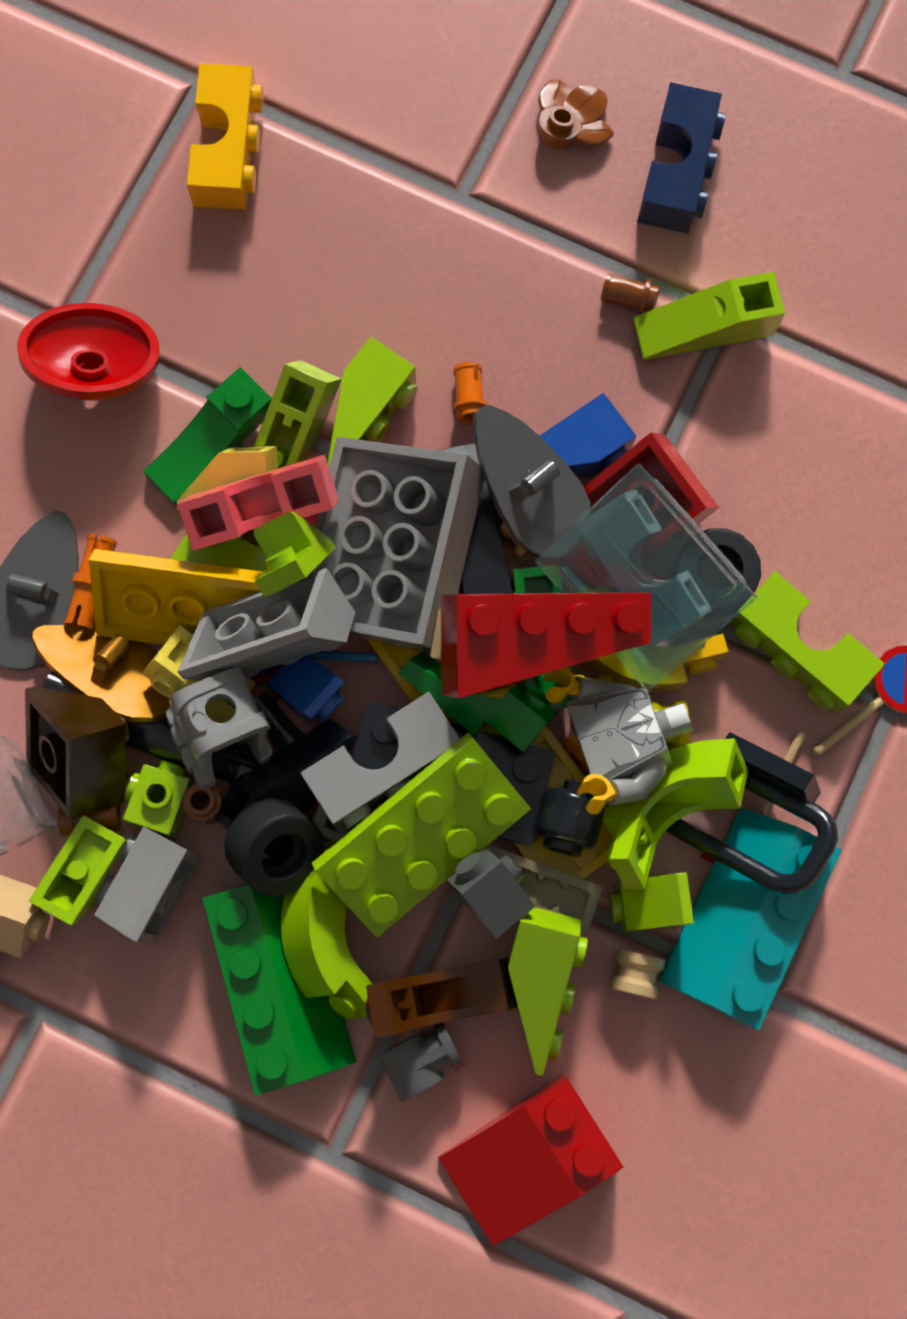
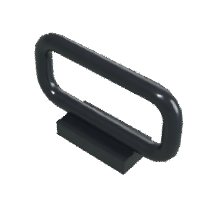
M729 732L725 739L735 738L748 768L745 789L815 826L818 837L804 862L797 871L791 874L777 872L681 818L674 822L665 832L771 891L781 894H794L809 888L819 877L834 853L838 842V829L833 817L821 806L815 804L821 794L816 777L811 772Z

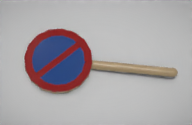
M896 646L882 654L879 659L885 665L873 678L874 689L878 697L814 748V754L821 755L884 704L891 710L907 714V646Z

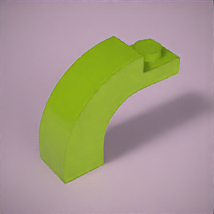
M735 738L698 741L669 750L673 765L666 769L663 779L645 800L619 805L608 804L603 816V821L613 838L608 848V859L611 868L616 870L626 890H645L657 843L662 834L674 822L688 814L701 810L740 809L748 768Z
M341 838L323 842L324 852ZM313 869L296 892L285 895L283 899L281 938L288 967L296 984L306 998L328 996L331 1007L341 1016L347 1019L366 1018L365 1003L368 997L366 985H370L372 982L355 963L346 943L345 918L348 906Z

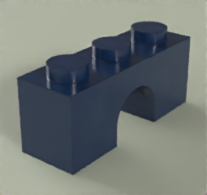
M670 82L655 145L675 150L680 154L683 161L676 164L651 162L637 223L688 234L694 217L702 219L708 192L702 191L701 186L703 178L711 179L717 158V152L709 150L712 139L720 140L726 113L718 112L722 93Z

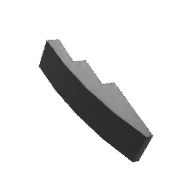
M475 443L438 450L467 454L479 464ZM484 479L460 582L462 594H513L490 492Z

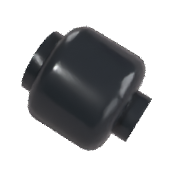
M565 780L563 788H550L544 793L535 823V832L544 840L542 845L544 848L563 855L580 857L582 850H590L596 846L605 807L598 814L587 812L585 807L593 796L590 793L578 795L577 791L582 783Z

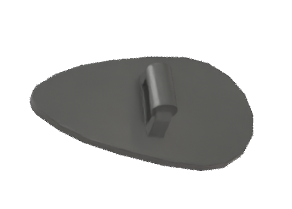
M491 405L479 408L473 417V437L477 458L497 510L512 537L526 551L539 557H560L575 550L582 542V535L584 534L578 523L591 515L590 500L583 484L566 462L524 422L510 413Z
M51 512L36 522L18 540L0 567V665L7 669L26 671L45 665L33 645L32 633L34 629L43 625H65L64 620L67 618L75 585L71 583L73 573L79 570V552L71 520L63 512Z

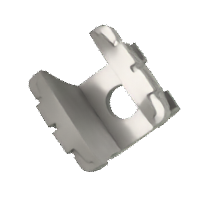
M241 667L225 670L184 687L171 695L169 699L171 707L166 711V719L170 727L171 737L178 753L181 754V759L189 774L193 773L194 779L201 789L215 786L216 780L212 766L213 752L246 739L260 765L267 763L272 757L273 750L267 740V731L271 727L264 712L259 711L254 698L248 690L250 684ZM226 699L229 705L236 710L234 717L225 723H217L209 719L205 709L212 700Z

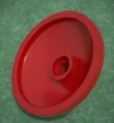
M98 303L68 304L47 310L27 323L21 331L17 343L19 363L25 374L33 382L54 394L75 400H106L127 394L150 379L158 367L160 358L158 338L153 329L143 319L124 309Z

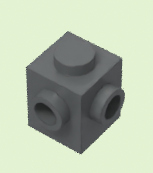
M486 848L479 853H472L465 857L457 865L455 873L446 879L478 922L495 939L500 937L535 907L519 885L525 879L519 868L507 855H504L499 860Z

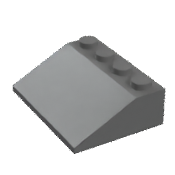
M337 437L329 469L339 502L332 510L318 513L315 528L332 539L336 549L311 573L327 568L356 612L349 635L431 653L438 609H441V594H458L484 483L481 466L467 454Z

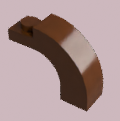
M510 957L366 985L368 997L365 1003V1011L369 1023L373 1026L375 1038L392 1036L452 1020L517 1008L518 1005L508 970Z

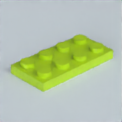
M467 733L314 860L312 866L315 872L378 938L455 873V869L460 861L472 853H479L531 810V808L474 738Z

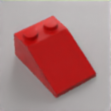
M650 432L584 486L590 500L591 515L622 494L639 490L663 529L650 537L643 545L641 551L642 564L680 539L719 509V506L667 436ZM583 541L575 550L568 553L593 589L609 585L606 578L609 574L600 558L596 559L588 552Z
M560 1074L438 1156L492 1246L580 1198L624 1168L564 1074Z

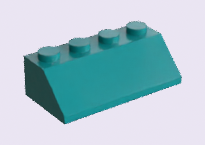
M741 807L738 809L723 842L777 872L791 874L802 865L815 844L817 836L800 827ZM835 847L834 853L814 883L809 888L794 894H781L771 891L721 862L714 860L692 906L694 924L683 925L664 965V970L660 973L657 981L744 1027L759 1031L842 849Z

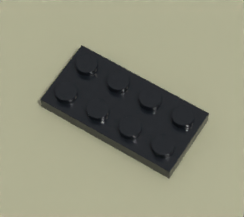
M368 701L352 757L356 764L366 769L375 770L383 768L393 761L399 746L387 726V718L400 709ZM450 723L460 739L467 733L474 738L531 808V810L498 836L497 839L531 847L535 836V823L542 797L547 789L556 752L533 745L522 752L507 738L482 731L473 736L464 727ZM388 797L379 801L375 805H382L386 800H388Z

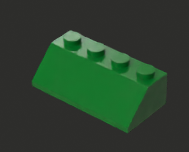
M246 884L203 897L254 1095L257 1096L356 1063L344 1017L331 1007L328 996L306 998L292 977L285 958L281 938V911L284 896H263Z

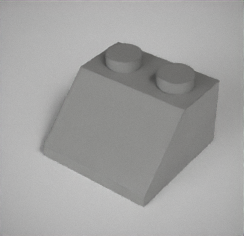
M143 827L139 835L133 833L128 838L120 854V859L124 862L115 878L109 876L98 891L95 902L100 905L94 915L135 942L155 944L202 857Z

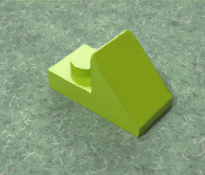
M292 511L287 512L258 527L253 532L254 537L267 557L265 563L268 566V569L255 580V583L264 598L306 578L336 549V546L332 539L301 516Z
M83 815L28 902L73 927L96 904L95 899L98 891L119 858L127 840Z

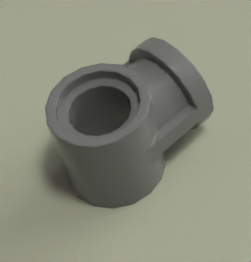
M443 1023L433 1026L435 1031L426 1036L420 1032L378 1055L400 1101H404L435 1085L445 1078L443 1072L454 1067L455 1071L465 1067Z

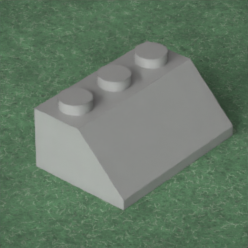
M327 568L313 572L306 578L266 598L259 591L203 611L178 673L182 679L201 681L225 670L241 667L246 678H250L261 670L280 664L290 665L301 657L313 653L333 651L342 644L347 643L356 612Z

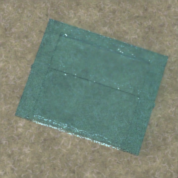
M640 463L635 465L589 510H586L583 516L535 561L561 593L651 592V643L614 653L642 687L647 689V692L652 690L694 652L704 648L709 639L758 598L746 584V580L663 485L657 479L652 478Z

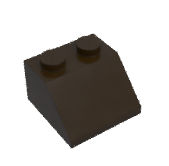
M35 686L26 688V767L68 818L72 820L123 803L124 781L128 779V768L125 762V742L129 740V729L124 717L116 714L102 698Z

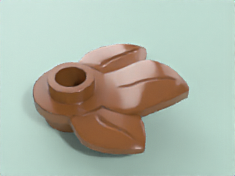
M558 78L550 80L541 89L538 103L542 112L538 119L540 138L545 144L553 148H565L576 141L587 146H599L613 137L614 132L611 127L600 120L608 104V98L604 91L591 85H582L571 90Z

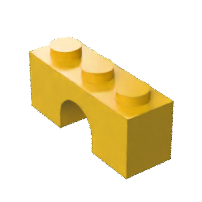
M199 63L195 104L201 126L218 128L227 133L220 141L213 144H191L187 188L193 207L246 210L248 193L254 194L256 188V168L251 166V154L258 153L260 147L259 125H254L255 113L263 112V86L256 85L253 66Z

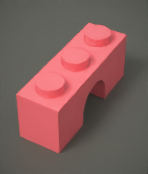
M321 455L189 495L180 501L177 507L192 550L194 551L238 538L243 533L258 528L287 512L292 511L305 518L332 510L339 502V497L326 457Z

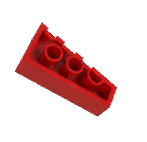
M651 592L441 594L442 695L457 699L651 643Z

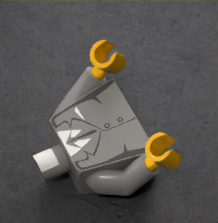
M567 667L548 672L543 677L547 682L553 681L559 684V686L550 687L545 693L549 702L559 703L567 695L573 700L567 702L590 771V775L584 779L577 793L578 795L590 793L595 796L590 799L585 807L587 812L598 814L606 803L609 805H619L645 800L663 779L666 769L673 765L665 740L693 731L684 703L655 712L647 689H636L632 685L581 676L575 677L574 673Z

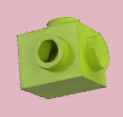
M162 760L158 768L143 764L140 774L134 773L128 783L125 800L129 801L123 820L177 839L186 816L182 804L183 796L187 789L195 784L190 779L185 778L188 770Z

